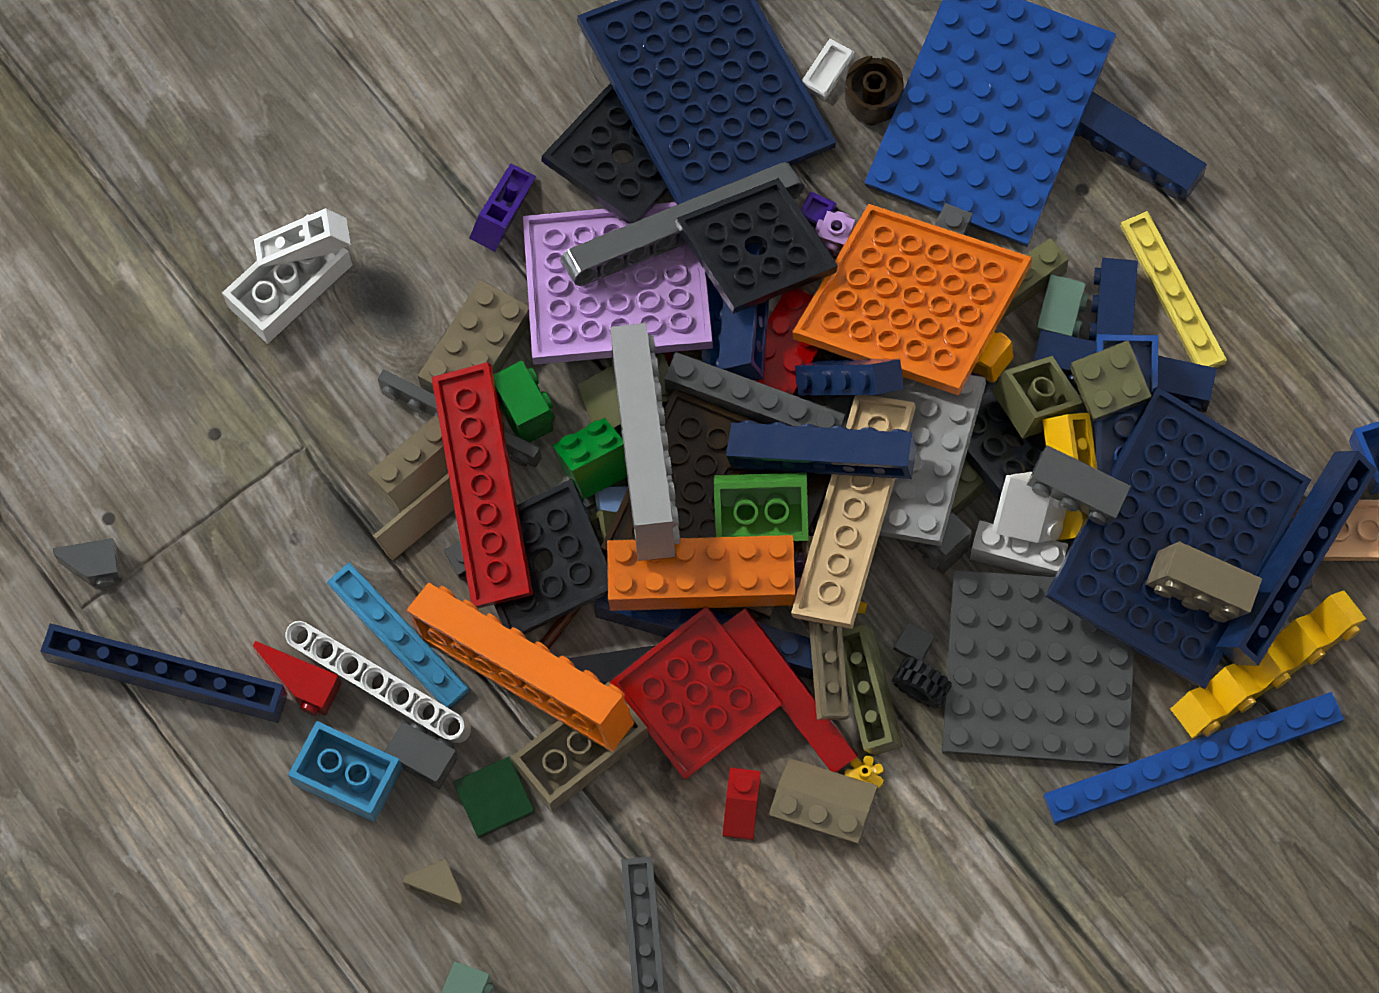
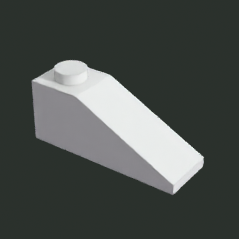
M326 208L254 239L257 262L261 268L328 255L351 245L347 219Z

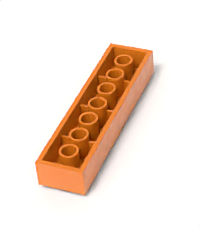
M428 582L406 611L419 636L424 641L611 752L614 751L633 726L634 721L629 712L630 708L623 698L624 693L612 684H609V686L602 684L592 672L578 670L564 656L559 658L554 656L544 644L538 641L535 643L530 642L518 629L514 627L511 629L506 628L494 615L490 613L487 615L482 614L470 601L466 599L463 601L458 600L446 587L440 586L438 588Z

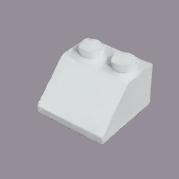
M1032 472L1006 475L992 532L1035 543L1059 540L1067 511L1066 508L1060 505L1061 501L1050 496L1049 498H1044L1035 494L1032 491V487L1026 485Z

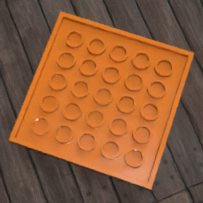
M868 204L835 259L838 265L837 272L825 277L793 330V339L853 360L900 359L902 377L959 396L1030 269L1032 257Z

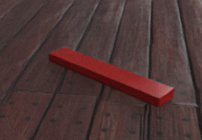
M747 607L722 625L781 700L783 710L830 771L837 772L858 756V753L832 720H817L815 697Z

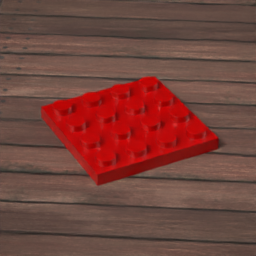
M707 606L610 681L612 685L624 693L623 698L646 725L648 733L684 780L783 704Z

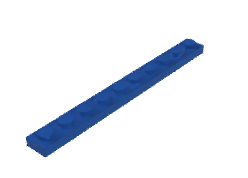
M1329 692L1216 732L1208 737L1199 738L1044 793L1043 798L1054 825L1335 726L1342 723L1344 718L1333 693Z

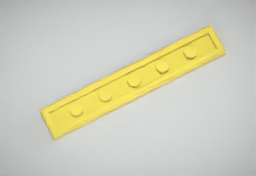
M1148 211L1122 221L1120 227L1192 363L1214 368L1225 365L1227 359Z

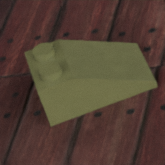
M656 353L662 407L665 410L672 395L665 392L664 378L669 366L664 354ZM614 365L578 384L577 388L590 421L593 422L606 418L615 431L619 432L622 429Z

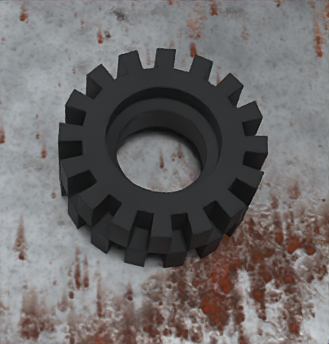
M905 657L892 678L895 687H898L902 693H906L908 697L916 699V702H922L925 706H931L932 708H940L952 687L951 681H948L946 676L941 675L939 670H934L931 665H925L923 661H917L912 657Z

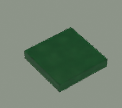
M506 757L453 781L478 839L535 813L510 757Z

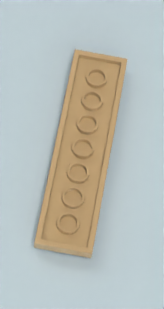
M855 395L846 428L861 430L864 427H871L878 431L903 429L909 432L916 406L914 402L873 395ZM831 475L791 611L793 618L853 628L896 478Z

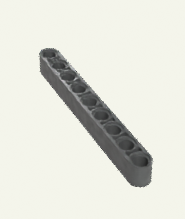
M780 163L574 246L561 256L560 262L576 286H584L687 244L675 226L676 218L777 178L781 180L793 200L803 193L805 186L789 163Z

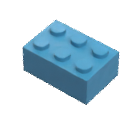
M316 721L288 776L293 785L375 823L403 768L398 758Z

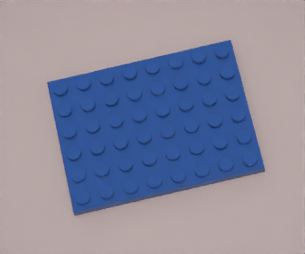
M942 0L904 88L901 100L895 109L865 179V186L938 214L941 213L944 204L947 203L973 213L971 226L1028 247L1113 46L1116 33L1026 0Z

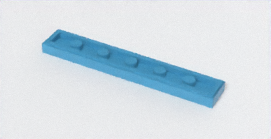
M350 562L327 581L328 586L439 703L452 709L471 692L467 685Z

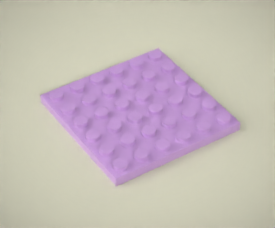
M676 202L655 204L642 219L677 204ZM607 208L523 216L533 365L612 358L610 327L646 323L648 335L654 334L655 354L713 348L706 275L687 244L587 285L576 286L560 262L561 256L574 246L629 224Z

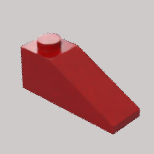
M255 641L253 648L257 656L277 680L283 684L297 704L300 705L299 708L312 716H316L317 713L326 716L342 684L339 676Z

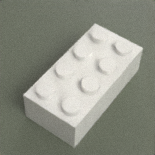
M345 248L324 256L262 268L258 266L256 261L222 294L227 307L268 344L352 266L349 252Z

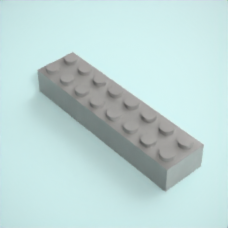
M646 323L610 327L613 365L638 561L675 557L674 544H680L679 521L675 505L674 483L671 476L672 468L668 453V438L665 431L661 385L658 379L659 372L655 356L654 334L648 335Z

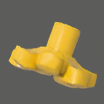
M865 756L863 762L856 757L850 762L853 769H847L845 776L868 782L881 788L884 780L878 775L882 774L884 769L880 763L873 766L874 759L871 756Z

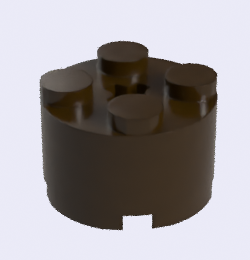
M872 56L863 57L852 64L845 81V102L853 116L871 126L892 118L901 100L904 88L903 74L898 65L888 58L882 57L880 59L872 58Z

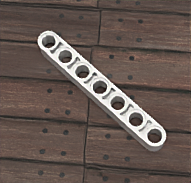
M295 621L287 627L285 638L292 647L444 739L453 743H462L470 736L471 726L467 719L303 621ZM302 630H307V640L298 644V634ZM327 645H332V655L327 659H323V649ZM352 660H357L358 669L356 672L348 674V664ZM378 675H383V685L378 689H373V679ZM403 690H408V701L399 705L397 701L398 694ZM429 705H433L435 708L433 717L429 720H424V709ZM459 720V732L455 735H449L448 727L450 723Z

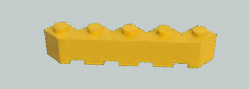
M1344 590L1332 594L1310 614L1293 620L1274 639L1259 666L1228 665L1209 681L1206 689L1198 687L1189 691L1170 710L1192 738L1202 734L1208 737L1221 727L1220 723L1239 710L1243 713L1256 703L1255 699L1274 686L1276 689L1282 687L1291 679L1290 675L1308 663L1311 665L1317 663L1326 655L1325 651L1341 640L1348 641L1361 631L1358 626L1366 620V617Z

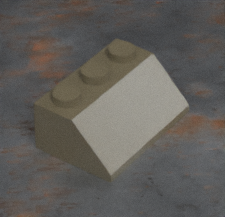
M435 415L368 473L372 486L398 513H401L448 474L439 418Z
M789 758L777 786L769 816L860 846L878 786Z

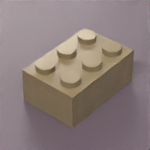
M1179 541L1157 552L1146 585L1155 588L1154 592L1162 597L1171 598L1173 596L1182 600L1181 604L1189 609L1199 610L1200 608L1209 612L1210 618L1219 622H1227L1251 612L1262 578Z

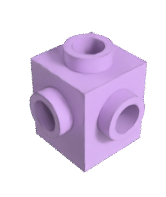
M827 211L824 220H818L815 232L831 256H838L855 227V219H852L844 212L837 211L833 213Z

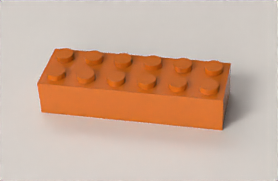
M793 535L680 538V544H674L675 557L638 561L635 540H607L608 602L610 611L704 608L706 606L708 608L793 606L794 604Z

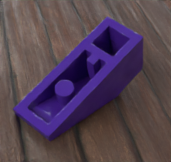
M510 163L479 213L469 239L495 252L511 226L536 176Z

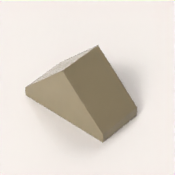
M446 859L408 874L402 881L407 890L461 911L465 907Z

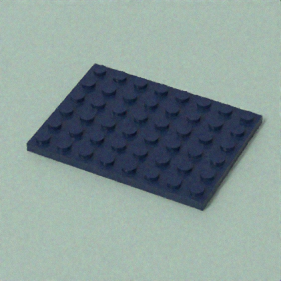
M617 0L578 15V25L677 205L777 164L786 162L793 165L835 148L836 140L756 0Z
M1157 386L1153 389L1151 399L1146 402L1109 473L1110 476L1131 486L1116 519L1111 525L1106 523L1105 525H1099L1092 522L1087 515L1045 597L1195 687L1206 689L1223 655L1216 645L1232 620L1227 622L1216 621L1209 617V612L1200 608L1199 610L1189 609L1181 604L1182 600L1173 596L1171 598L1162 597L1154 592L1155 588L1146 585L1157 552L1180 541L1259 577L1281 541L1311 479Z

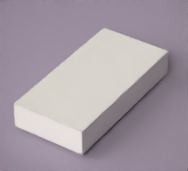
M829 39L802 79L807 91L825 101L853 59L854 51Z

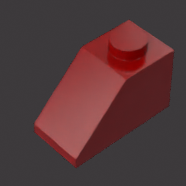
M730 767L723 837L754 840L761 771Z

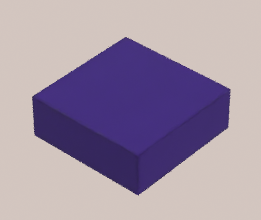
M810 191L800 210L810 225L816 228L818 220H824L827 211L834 213L837 203Z

